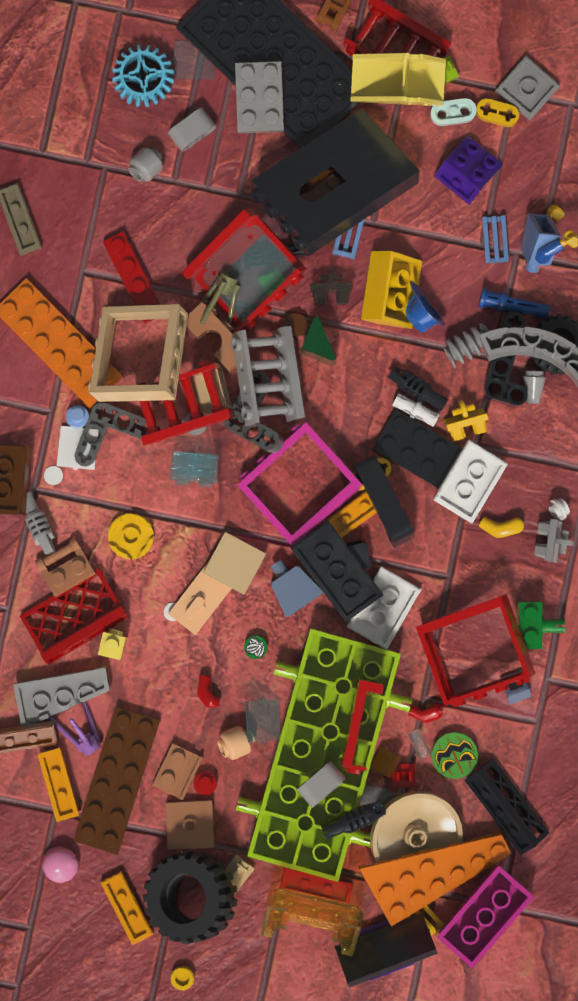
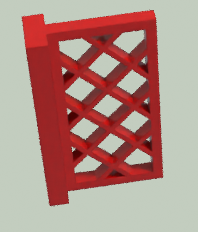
M100 568L94 571L95 575L57 597L53 595L20 615L21 620L40 651V655L48 665L129 618ZM97 576L102 581L100 592L88 589L90 581ZM105 588L109 594L104 593ZM74 590L83 591L80 604L68 601L70 592ZM87 593L99 595L96 608L84 605ZM102 597L111 598L116 605L108 611L99 609ZM54 602L63 603L60 616L48 613L50 604ZM67 604L79 607L75 620L64 617ZM83 608L94 611L93 618L88 623L79 621ZM35 613L43 615L40 628L31 626L27 618ZM47 616L59 619L55 632L44 629ZM63 620L74 623L72 632L67 635L59 633ZM42 632L54 635L52 644L46 648H43L40 642Z

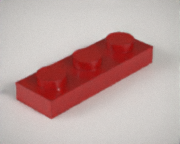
M285 867L280 891L348 907L353 883L342 880L336 882Z

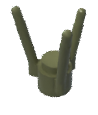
M221 272V275H218L215 283L201 301L205 304L214 291L217 290L200 320L201 324L205 323L220 294L229 295L232 292L227 321L231 325L237 293L241 287L237 284L239 280L237 277L227 272Z

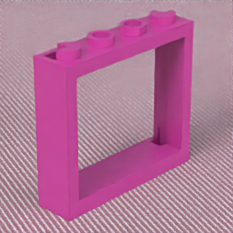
M307 422L303 425L301 423L297 424L290 431L292 435L286 441L283 439V446L280 451L269 456L267 454L263 455L256 462L258 466L252 472L249 469L239 477L241 482L237 484L291 546L315 530L363 486ZM307 433L351 483L292 535L248 485Z

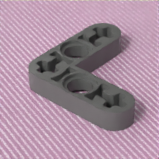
M262 371L252 373L254 384H256L257 380H262L263 383H271L270 378ZM267 392L256 394L257 407L260 406ZM239 393L232 405L235 417L225 420V427L232 433L269 453L280 451L283 446V438L277 432L261 423L245 426V421L241 415L242 401L241 394ZM233 420H238L244 424L243 428L233 424ZM257 426L259 428L258 434L255 437H249L250 429ZM264 437L274 439L275 443L269 444L264 440Z
M97 403L91 410L74 455L75 461L83 467H88L94 463L108 427L141 440L142 432L135 428L134 433L130 432V430L134 426V419L139 420L137 425L144 427L146 424L145 418L107 403ZM102 407H105L106 413L113 415V411H116L113 424H109L110 418L103 417L102 420L98 419L99 415L96 411L101 410ZM122 415L130 418V425L127 428H120L117 425V419ZM95 428L100 431V438L97 441H90L87 438V432L90 429ZM83 441L90 445H96L95 450L90 448L89 455L91 460H86L85 463L81 462L82 458L79 456V453H84L87 447L82 446Z

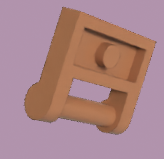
M75 537L69 540V544L43 559L40 557L35 560L37 567L55 597L96 574ZM75 551L76 557L49 572L47 566Z

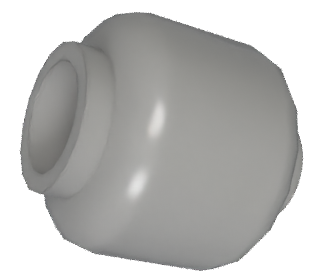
M146 147L141 148L129 160V172L139 182L151 181L163 169L162 155L154 148L152 150Z

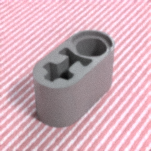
M202 107L175 125L168 132V135L180 151L184 152L210 134L217 126Z
M330 760L297 788V791L313 808L346 778Z

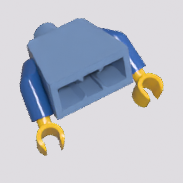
M551 205L546 215L531 213L527 215L521 251L527 260L525 269L528 272L537 273L540 265H551L554 255L562 251L565 245L568 244L572 248L578 246V235L571 230L566 231L563 234L562 240H560L561 234L551 218L555 221H560L564 217L565 212L557 205Z

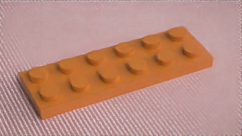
M26 278L0 303V318L92 409L99 402L89 393L88 388L89 381L92 378V360L95 358L96 348ZM109 363L105 386H115L123 376Z

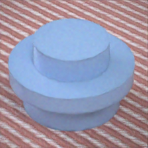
M79 405L69 408L66 413V421L73 428L84 427L89 418L86 408Z

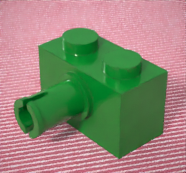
M542 602L516 603V621L527 649H542V635L544 633H565V627L555 626L565 625V618L544 619V616H542Z

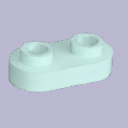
M467 98L444 101V106H433L430 117L432 122L438 126L468 123L474 119L477 108L475 103ZM466 108L469 113L462 115L460 110ZM438 112H445L446 117L439 118L437 115Z

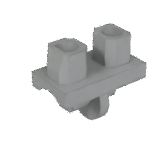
M551 519L550 522H539L538 534L548 536L547 545L536 543L535 556L544 558L548 562L557 563L558 554H566L567 546H574V541L568 540L569 531L562 530V521Z

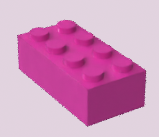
M496 863L435 935L473 969L532 901L534 896Z

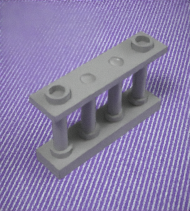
M291 326L276 329L273 331V336L247 338L246 330L232 334L231 347L235 354L242 401L241 415L245 421V426L259 423V416L284 414L286 422L305 418ZM274 345L276 359L250 361L248 348ZM274 368L279 370L280 382L254 384L253 370ZM282 392L283 405L257 407L256 393Z

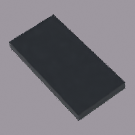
M329 520L290 547L345 622L383 596L381 590Z
M423 913L404 919L393 926L383 927L334 946L349 987L438 954Z

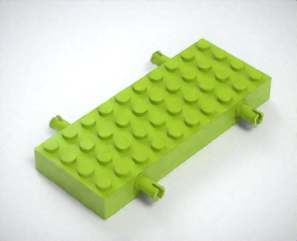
M310 629L300 665L294 666L277 660L276 667L283 668L285 671L275 669L273 675L292 679L295 686L263 800L257 802L239 796L238 803L247 806L237 804L236 811L255 815L257 818L247 857L338 882L348 845L355 843L371 849L370 841L364 840V838L370 840V833L361 830L351 834L344 832L326 840L321 826L340 819L343 813L359 807L386 708L393 707L409 713L411 706L401 704V702L411 704L413 698L392 693L393 690H391L401 656L400 653ZM358 679L384 685L382 694L368 691L366 694L353 761L365 763L367 767L366 771L361 770L360 775L346 772L345 767L341 764ZM331 760L346 779L312 808L297 791V788Z

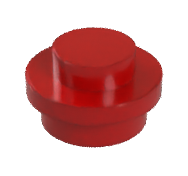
M201 772L194 779V788L201 795H210L217 787V780L210 772Z

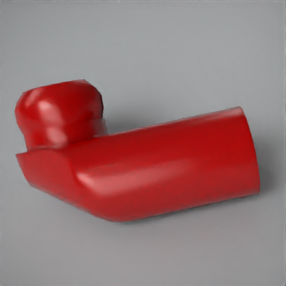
M200 675L197 690L198 698L207 708L218 707L220 704L219 696L213 695L209 690L211 677Z
M436 702L430 708L423 710L412 705L408 716L424 723H430L443 715V706Z

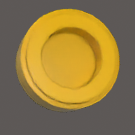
M187 966L176 967L171 974V983L178 990H187L194 982V973Z

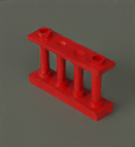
M369 0L367 9L370 10V16L354 41L345 38L343 47L346 48V53L352 57L353 54H372L361 46L377 20L384 18L390 22V27L373 54H384L397 31H401V29L409 34V40L400 53L411 54L416 44L420 42L429 46V51L426 55L434 57L440 55V53L446 56L451 47V42L382 0Z
M211 361L197 364L198 369L179 375L178 382L181 381L192 415L189 416L190 421L182 423L181 419H178L173 400H163L170 423H168L169 428L160 430V426L157 427L150 402L140 401L148 430H146L147 435L141 436L143 446L235 417L233 408L226 409L225 405L222 406L212 375L213 370L220 368L219 364H211ZM203 374L213 409H211L212 414L206 416L203 415V412L200 413L190 378ZM146 382L139 383L136 385H146ZM159 382L150 385H159Z

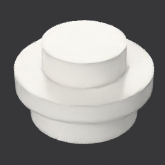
M562 498L550 501L549 511L555 519H566L570 513L567 503Z

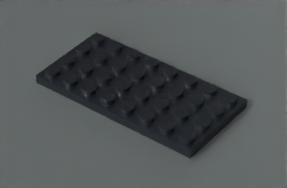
M203 0L176 27V30L235 87V63L281 62L283 133L299 149L342 122L361 103L350 101L352 70L280 0Z

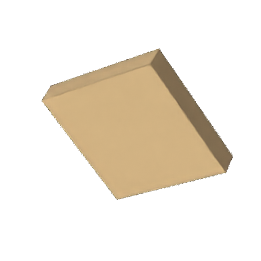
M225 532L203 573L245 595L266 553Z

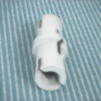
M398 393L392 405L411 415V418L422 420L434 427L440 413L421 405L422 402L411 400L401 393Z

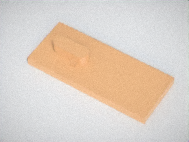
M208 563L168 613L194 635L199 632L232 589L203 573Z

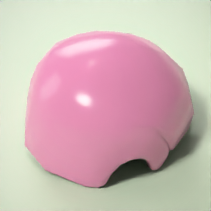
M55 846L48 849L43 855L41 866L45 875L50 880L64 883L72 880L77 874L79 863L76 855L71 850L62 846Z

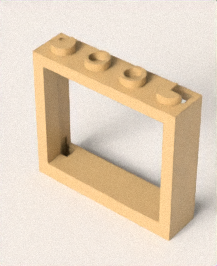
M181 305L103 307L102 316L99 318V335L95 341V358L92 360V378L88 385L89 393L97 401L176 400L188 313ZM169 319L159 385L105 386L116 321Z

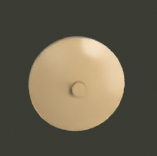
M425 791L407 792L389 801L384 806L387 814L373 823L370 833V847L376 863L380 860L387 859L388 861L400 858L401 855L434 847H446L455 842L462 843L463 840L461 821L453 807L438 795Z

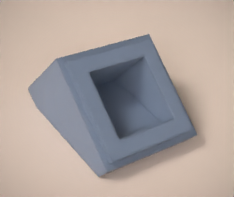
M516 682L508 684L509 689L504 690L509 704H514L531 697L527 682L517 686Z

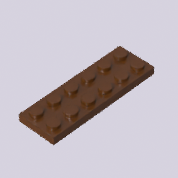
M115 707L73 841L116 855L119 854L161 720Z

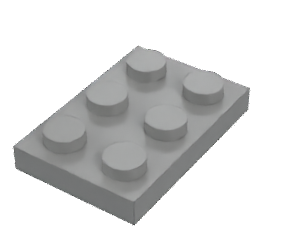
M281 62L235 63L238 134L284 132Z

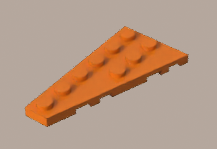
M496 832L472 838L470 841L462 843H451L446 847H434L401 855L400 858L388 861L385 859L367 866L366 864L360 865L358 868L389 924L393 926L512 853L502 835Z

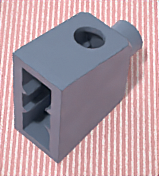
M281 559L271 566V569L278 578L271 583V586L286 618L323 594V591L298 565L289 570Z

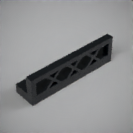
M493 758L464 780L520 855L536 847L550 833ZM488 768H491L495 773L496 780L491 779L486 772ZM502 788H506L510 793V799L504 796ZM516 806L523 810L524 817L519 816ZM531 825L535 826L540 833L537 838L531 831Z

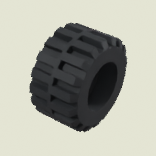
M557 314V316L553 317L552 315L542 320L535 327L552 333L561 332L568 336L570 341L578 348V320H572L571 316L564 317L563 314ZM530 356L534 359L536 367L542 368L541 371L550 372L551 375L565 374V372L552 363Z

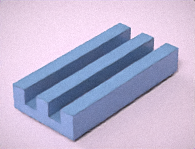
M505 215L482 217L485 264L509 262ZM492 222L494 258H490L487 223ZM497 222L501 224L503 258H499Z
M364 220L358 224L352 253L347 252L353 227L347 230L343 251L338 250L342 234L336 238L332 255L355 260Z

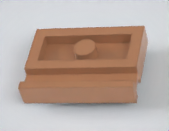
M172 743L152 786L183 800L203 757Z

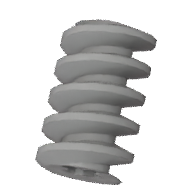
M483 323L478 324V330L475 327H471L470 335L463 331L462 339L458 335L453 336L454 343L449 339L445 340L444 351L453 368H456L457 359L462 364L465 363V355L472 360L473 351L479 356L481 355L482 344L479 335L489 331Z

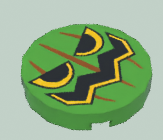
M451 732L437 739L433 746L431 757L434 767L440 774L447 778L458 779L467 776L473 771L477 765L478 752L471 738L462 733Z

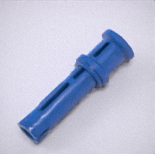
M484 287L482 288L478 308H483L484 306L497 309V312L500 313L508 310L547 319L550 305L509 297L506 292L487 291Z

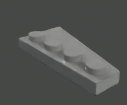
M106 666L13 684L21 726L43 721L54 714L63 712L72 706L110 691Z

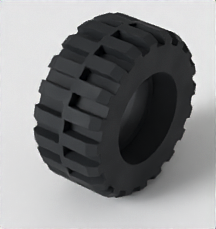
M203 851L176 853L167 856V859L160 860L157 863L158 868H153L148 875L151 877V880L145 882L144 889H147V894L143 895V902H147L148 908H145L146 916H151L152 920H150L153 928H160L158 930L160 935L163 937L169 936V940L173 942L181 941L182 944H190L213 938L219 935V931L226 929L228 926L227 921L232 920L235 914L232 911V907L237 906L238 899L234 898L237 886L232 885L231 880L234 879L232 873L225 871L227 866L222 861L216 862V856L212 854L206 855ZM184 875L195 877L205 891V907L197 919H190L180 911L176 902V887Z

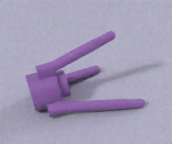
M83 702L82 706L93 735L90 732L84 734L75 720L70 718V723L80 736L77 741L53 717L48 718L49 721H54L55 727L76 746L80 753L84 752L88 756L101 747L98 741L102 738L96 730L86 702Z

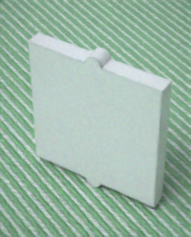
M61 426L57 466L70 467L74 470H78V468L95 470L96 459L88 467L80 466L75 461V451L84 428ZM90 429L87 432V438L90 441L98 440L99 430ZM83 441L82 446L87 447L84 453H79V456L82 458L81 462L85 463L86 460H91L89 450L90 448L95 450L96 445H90Z

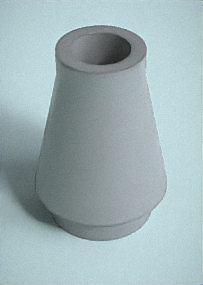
M525 370L523 379L528 393L527 403L540 404L546 380L544 371Z

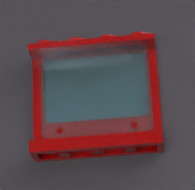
M247 208L181 273L187 280L194 278L206 292L209 291L218 275H221V272H227L239 279L237 284L241 287L237 293L232 321L238 326L234 332L246 330V333H248L256 326L254 321L259 316L263 318L272 310L270 305L275 300L277 302L281 301L288 294L286 290L291 285L296 286L304 278L302 274L307 268L252 208ZM232 292L229 295L221 293L216 302L227 315L229 313Z

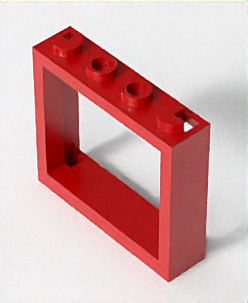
M507 594L416 627L444 706L453 704V707L466 704L465 699L473 697L474 700L488 696L487 692L495 689L496 693L509 689L508 684L516 682L517 686L529 682V677L536 674ZM500 607L523 671L455 694L432 631Z

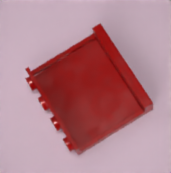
M362 679L357 680L341 758V764L345 767L346 772L360 775L361 770H367L365 763L353 761L367 691L382 694L384 685L381 683Z

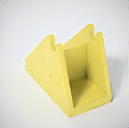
M410 53L353 54L350 101L444 106L446 59Z

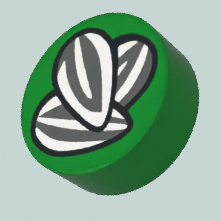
M252 636L246 640L244 651L248 657L260 659L267 652V643L262 637Z

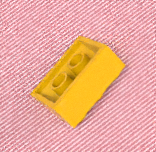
M371 251L361 320L375 324L412 329L413 325L406 315V307L414 296L410 281H414L419 287L422 261L393 251Z

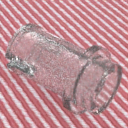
M421 728L407 734L416 752L414 756H417L420 760L431 755L430 750L432 748L428 747Z

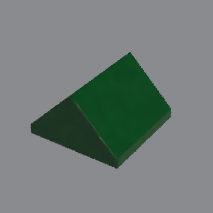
M317 316L312 321L301 348V354L333 366L336 365V357L321 321Z

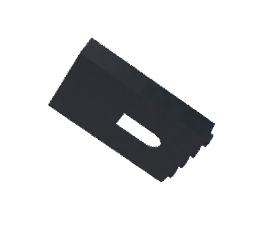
M360 109L252 179L251 195L257 203L260 202L265 207V211L271 219L275 218L282 232L291 236L297 249L303 250L307 256H310L419 183L420 170L363 109ZM330 167H333L345 180L344 183L316 201H307L300 195V189L304 184Z

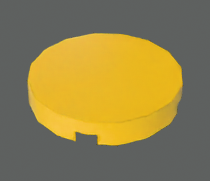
M125 514L117 517L111 523L108 530V542L111 549L118 556L125 559H137L143 557L151 549L154 542V531L151 524L144 517L138 514Z

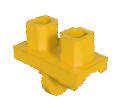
M463 400L458 401L459 408L451 410L453 417L443 419L444 425L454 441L466 437L463 427L472 425L474 434L487 432V413H485L483 408L475 410L474 404L465 406Z

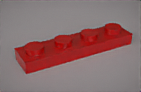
M122 231L103 241L134 305H160L124 232ZM154 319L143 320V322L147 324Z

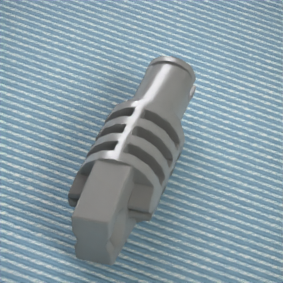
M27 492V516H25V521L36 546L41 545L44 553L48 555L56 551L51 540L55 536L44 511L39 510L32 492Z

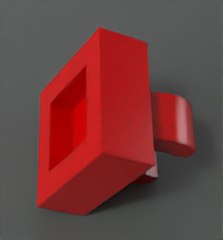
M415 763L397 765L392 775V788L416 787Z

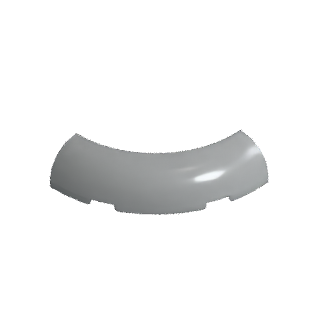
M506 327L479 335L488 361L512 355L540 358L560 368L578 387V348L567 339L552 332L531 327Z

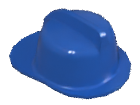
M411 280L410 285L414 296L406 307V315L410 323L421 333L438 323L444 326L445 322L430 305L417 284Z

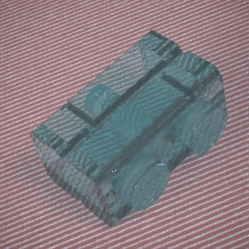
M172 451L170 480L175 481V485L189 486V482H196L198 487L212 488V484H217L219 455Z

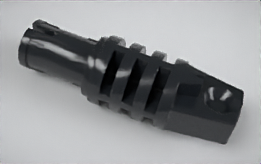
M394 366L388 375V378L394 381L399 389L405 391L408 395L410 394L418 401L429 403L439 411L443 410L449 400L434 391L430 383L425 382L424 379L414 375L413 372L407 369L403 370L398 366Z
M377 801L345 812L340 816V819L321 826L325 833L326 840H329L344 832L351 834L367 827L387 813L382 802Z

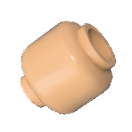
M235 726L222 732L217 743L223 757L236 760L251 752V744L254 743V739L249 730L245 731L241 726Z

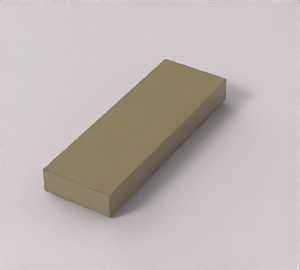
M16 183L0 189V203L20 256L42 249L19 184Z

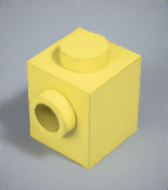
M110 629L109 633L103 632L98 655L122 660L128 637L122 636V631Z

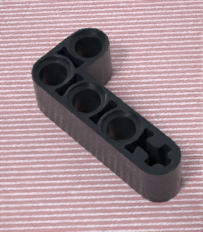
M511 312L505 317L501 328H511V323L508 321H512L513 318L517 319V324H520V326L517 325L515 328H524L525 318L519 312ZM516 355L491 360L483 387V394L486 399L514 408L522 406L528 397L527 390L521 385L508 382ZM495 363H505L507 371L505 373H498L495 370ZM490 384L498 385L500 387V394L496 396L491 395L488 391V386ZM514 390L519 391L522 394V401L514 402L510 397V393Z
M375 454L354 463L353 466L385 528L393 548L414 539V531Z

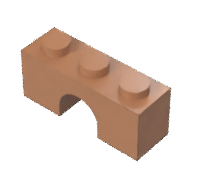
M201 302L188 314L186 328L198 340L207 333L218 334L222 339V345L213 355L231 373L236 369L235 354L231 347L234 329L225 320L221 322L216 317L218 312L214 308L205 323L201 324L200 320L208 305L206 306Z

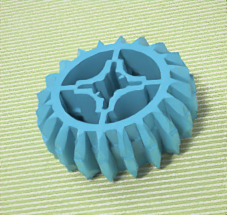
M137 45L138 51L134 52L133 48L130 47L128 48L130 55L127 56L124 52L121 53L124 61H115L116 65L120 67L113 68L112 70L115 75H118L112 78L113 83H119L115 86V90L122 91L120 93L121 99L128 96V104H131L135 99L136 107H140L141 101H144L145 106L149 107V100H153V103L157 105L158 100L156 97L159 96L164 100L166 96L163 91L171 92V88L166 84H174V79L169 77L174 75V70L168 69L172 63L171 61H165L167 58L165 53L158 56V48L151 52L150 45H147L145 51H142L141 45ZM145 60L155 62L161 70L148 68L145 65ZM137 61V68L125 75L128 67ZM142 66L144 72H146L145 86L143 85V81L140 78ZM161 78L159 85L152 91H149L150 83ZM125 82L140 85L142 93L133 91Z

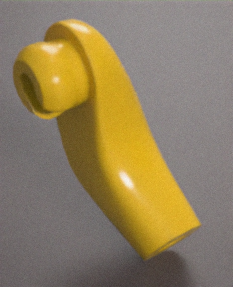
M484 517L478 527L496 538H503L522 532L524 521L517 517L505 522H496Z

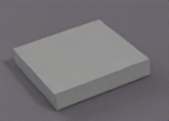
M525 56L495 92L510 105L515 106L519 113L530 121L561 85Z

